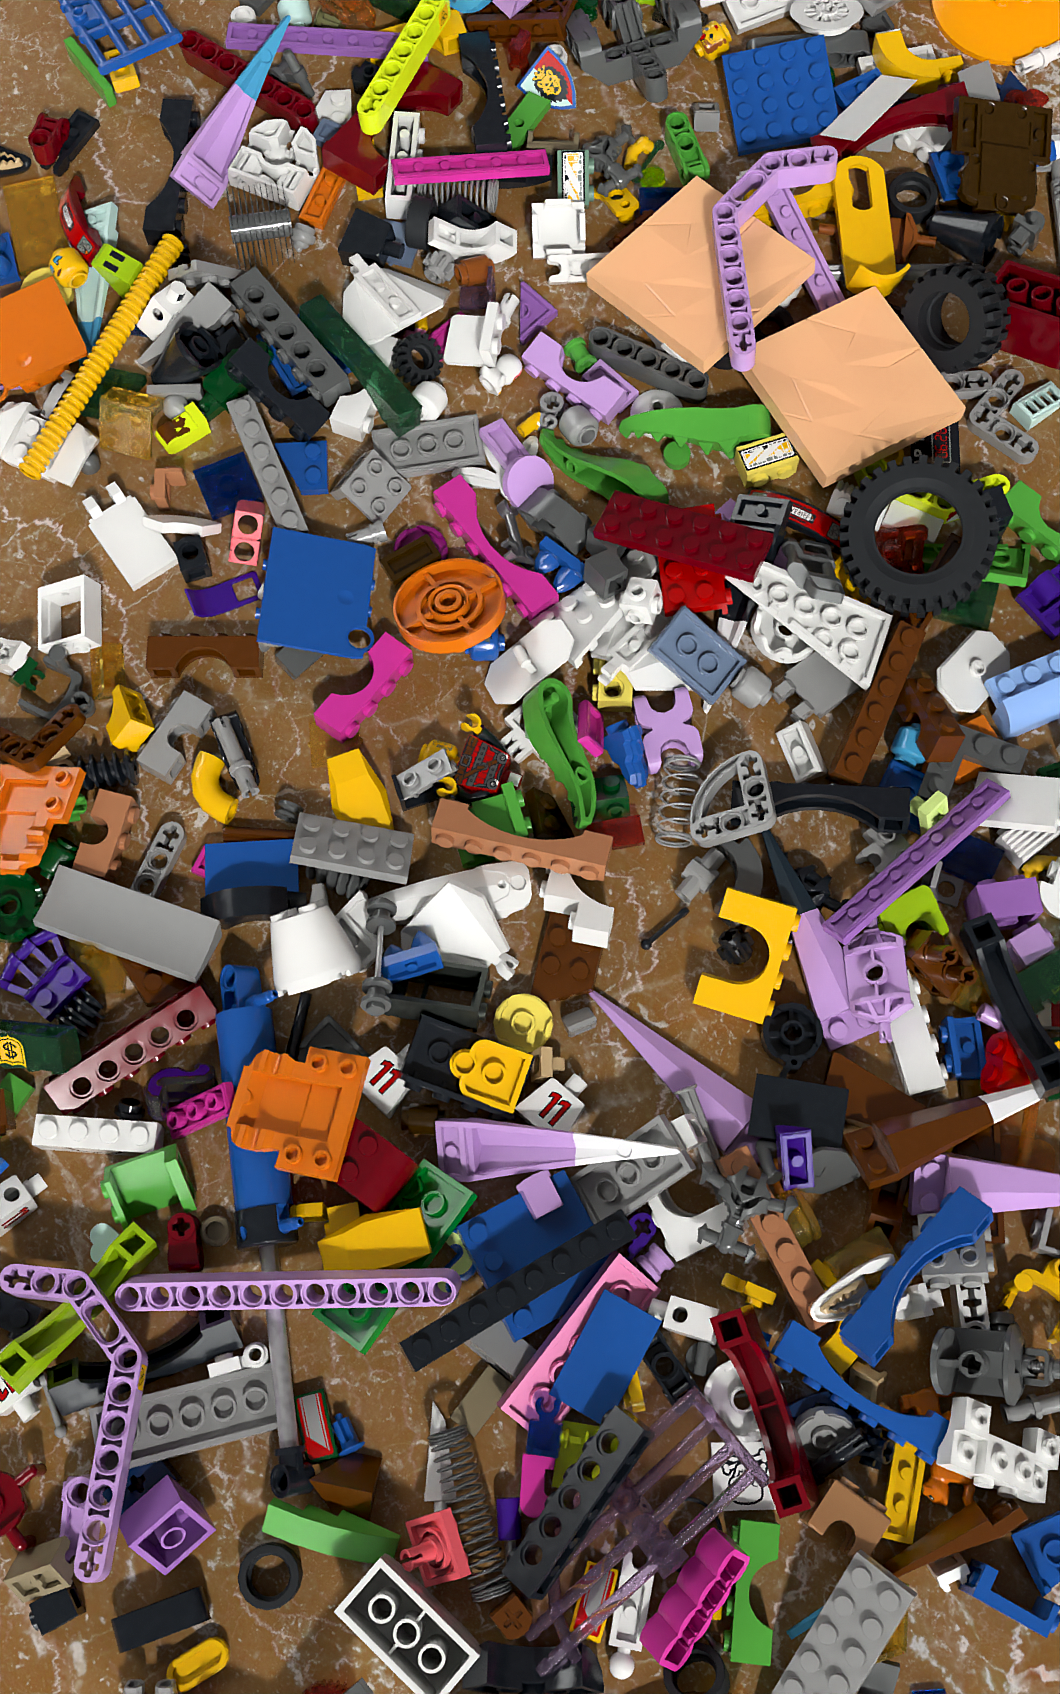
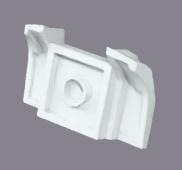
M7 402L0 408L1 460L19 469V463L23 462L24 456H28L27 451L32 448L31 445L36 441V436L41 435V428H45L46 420L37 417L41 409H37L28 402ZM78 422L70 432H67L68 435L63 439V444L58 445L59 450L54 452L55 456L53 459H49L50 464L45 466L46 471L40 473L42 479L54 484L58 481L67 486H73L87 458L101 439Z

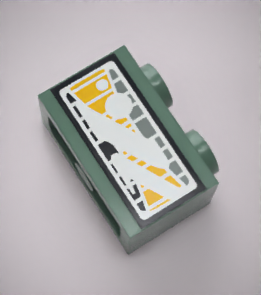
M557 150L558 199L584 202V209H589V202H594V185H589V174H594V158H589V150Z

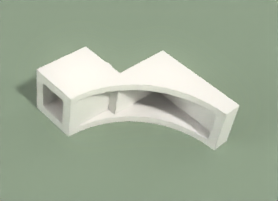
M546 869V874H549L548 881H542L539 894L540 898H544V910L570 915L568 929L573 930V942L607 948L613 925L614 908L598 903L584 894L575 884L570 874H559L551 869Z

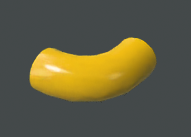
M200 751L195 759L191 773L193 796L203 812L215 820L228 825L235 816L239 801L237 798L225 793L220 786L219 778L225 763L210 753Z

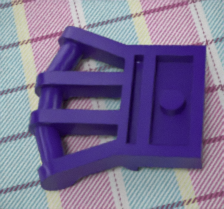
M42 930L30 938L26 937L21 942L23 945L15 953L11 952L7 957L8 962L0 976V989L23 997L45 1020L52 1022L55 1019V1015L64 1009V1005H68L71 1002L72 997L76 996L92 977L68 954L61 935ZM50 939L58 956L54 962L38 947ZM31 953L47 968L40 977L24 962ZM17 968L33 983L28 990L11 984Z

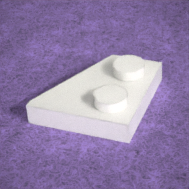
M351 89L326 90L315 108L319 121L322 118H326L341 125L345 124L352 117Z

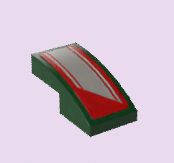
M324 1388L294 1396L295 1413L302 1445H306V1451L304 1452L306 1461L315 1465L339 1458L335 1431L331 1423Z

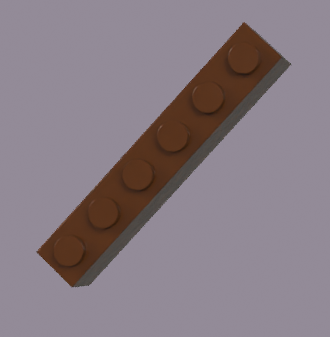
M902 620L890 630L881 650L870 686L866 691H863L825 779L846 786H858L861 784L926 632Z

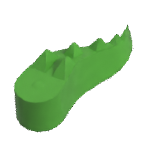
M760 404L736 408H666L643 412L623 419L619 425V432L625 438H628L631 433H635L637 438H640L645 433L651 434L657 442L665 436L673 438L680 448L686 443L700 446L705 455H709L712 450L723 452L729 459H733L736 447L771 437L770 412L765 405Z
M541 429L539 442L545 453L565 475L574 481L601 494L608 500H610L614 490L669 504L667 489L652 474L648 465L622 458L583 453L582 449L566 446L563 439H556L553 430Z
M547 678L541 681L523 699L525 738L530 740L539 754V758L544 760L552 769L555 780L564 784L568 791V800L572 801L575 805L574 817L578 818L575 827L583 830L592 823L595 814L597 798L595 780L583 747L577 741L571 693L561 681L555 678Z

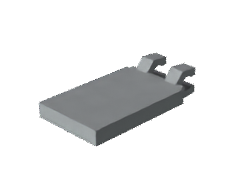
M815 651L785 672V681L774 688L772 697L780 704L795 692L799 695L803 702L795 707L790 715L791 720L795 723L799 720H806L813 713L819 719L862 688Z

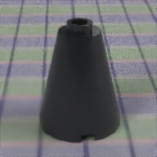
M937 211L929 217L926 230L929 231V236H936L938 243L974 264L987 267L997 251V248L994 247L996 239H1001L1004 216L989 212Z
M193 322L182 323L175 330L151 372L153 385L188 384L215 371L222 363V359L219 360L218 356L221 349L215 338L202 326L197 329L191 326Z

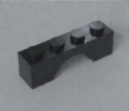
M250 337L224 366L228 376L234 382L241 383L246 387L249 396L254 401L263 403L269 409L270 416L278 422L282 421L296 440L309 441L330 418L331 413L313 396L294 400L278 393L272 386L268 376V364L271 356Z

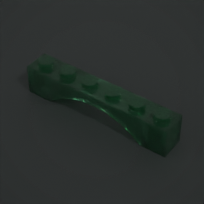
M320 294L299 307V319L319 343L337 356L357 377L376 406L381 419L399 438L419 426L422 405L325 297Z

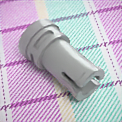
M382 520L374 522L373 525L368 524L369 527L346 533L349 542L364 545L374 542L377 544L379 541L385 542L388 541Z

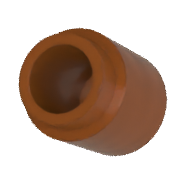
M485 254L460 260L459 264L454 266V275L459 286L465 285L469 287L491 281L492 275L495 273L492 259H488Z

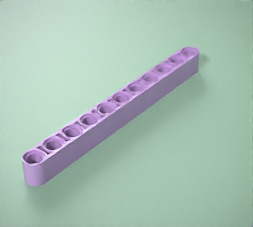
M449 1268L137 1274L130 1277L117 1288L115 1301L119 1308L124 1311L446 1306L452 1303L461 1288L462 1281L459 1274ZM440 1281L448 1283L452 1292L446 1293L441 1291L437 1283ZM406 1282L417 1284L420 1293L410 1292L407 1289ZM344 1283L353 1285L356 1294L346 1292ZM375 1283L384 1284L387 1287L388 1293L382 1294L378 1292L375 1288ZM282 1284L290 1286L293 1290V1295L284 1293ZM319 1284L322 1286L325 1294H317L313 1290L312 1285ZM220 1285L226 1286L230 1290V1297L222 1293ZM251 1285L258 1286L262 1296L254 1294L251 1290ZM190 1286L198 1289L200 1297H196L191 1293ZM130 1287L138 1292V1298L132 1296L129 1290ZM160 1287H164L168 1291L169 1298L161 1294Z

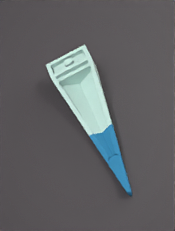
M111 201L84 210L88 227L98 230L102 244L107 243L116 248L119 234L115 230L118 207ZM93 266L92 268L89 267L87 281L81 287L75 288L78 330L87 347L88 354L92 352L91 349L93 346H96V341L99 338L109 283ZM87 356L79 359V368L84 366L83 362L88 359Z

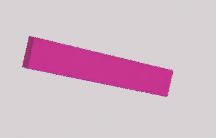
M546 149L391 159L395 186L545 176L550 174Z

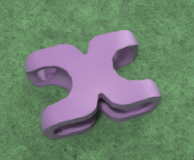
M679 687L674 690V706L665 713L656 712L651 709L646 696H633L632 710L635 725H641L642 735H645L643 739V757L648 768V774L650 775L660 772L661 754L669 748H677L684 755L697 758L701 762L700 765H702L703 749L700 734L694 726L690 725L693 706L686 687ZM688 761V764H689L690 766H696V765H697V764H695V763H693V762Z

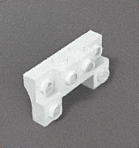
M970 1397L953 1398L948 1430L938 1447L936 1465L973 1479L975 1486L997 1489V1494L1002 1497L1019 1498L1028 1503H1045L1048 1470H1058L1060 1437L1039 1427L1024 1428L1022 1447H1019L989 1434L991 1406Z

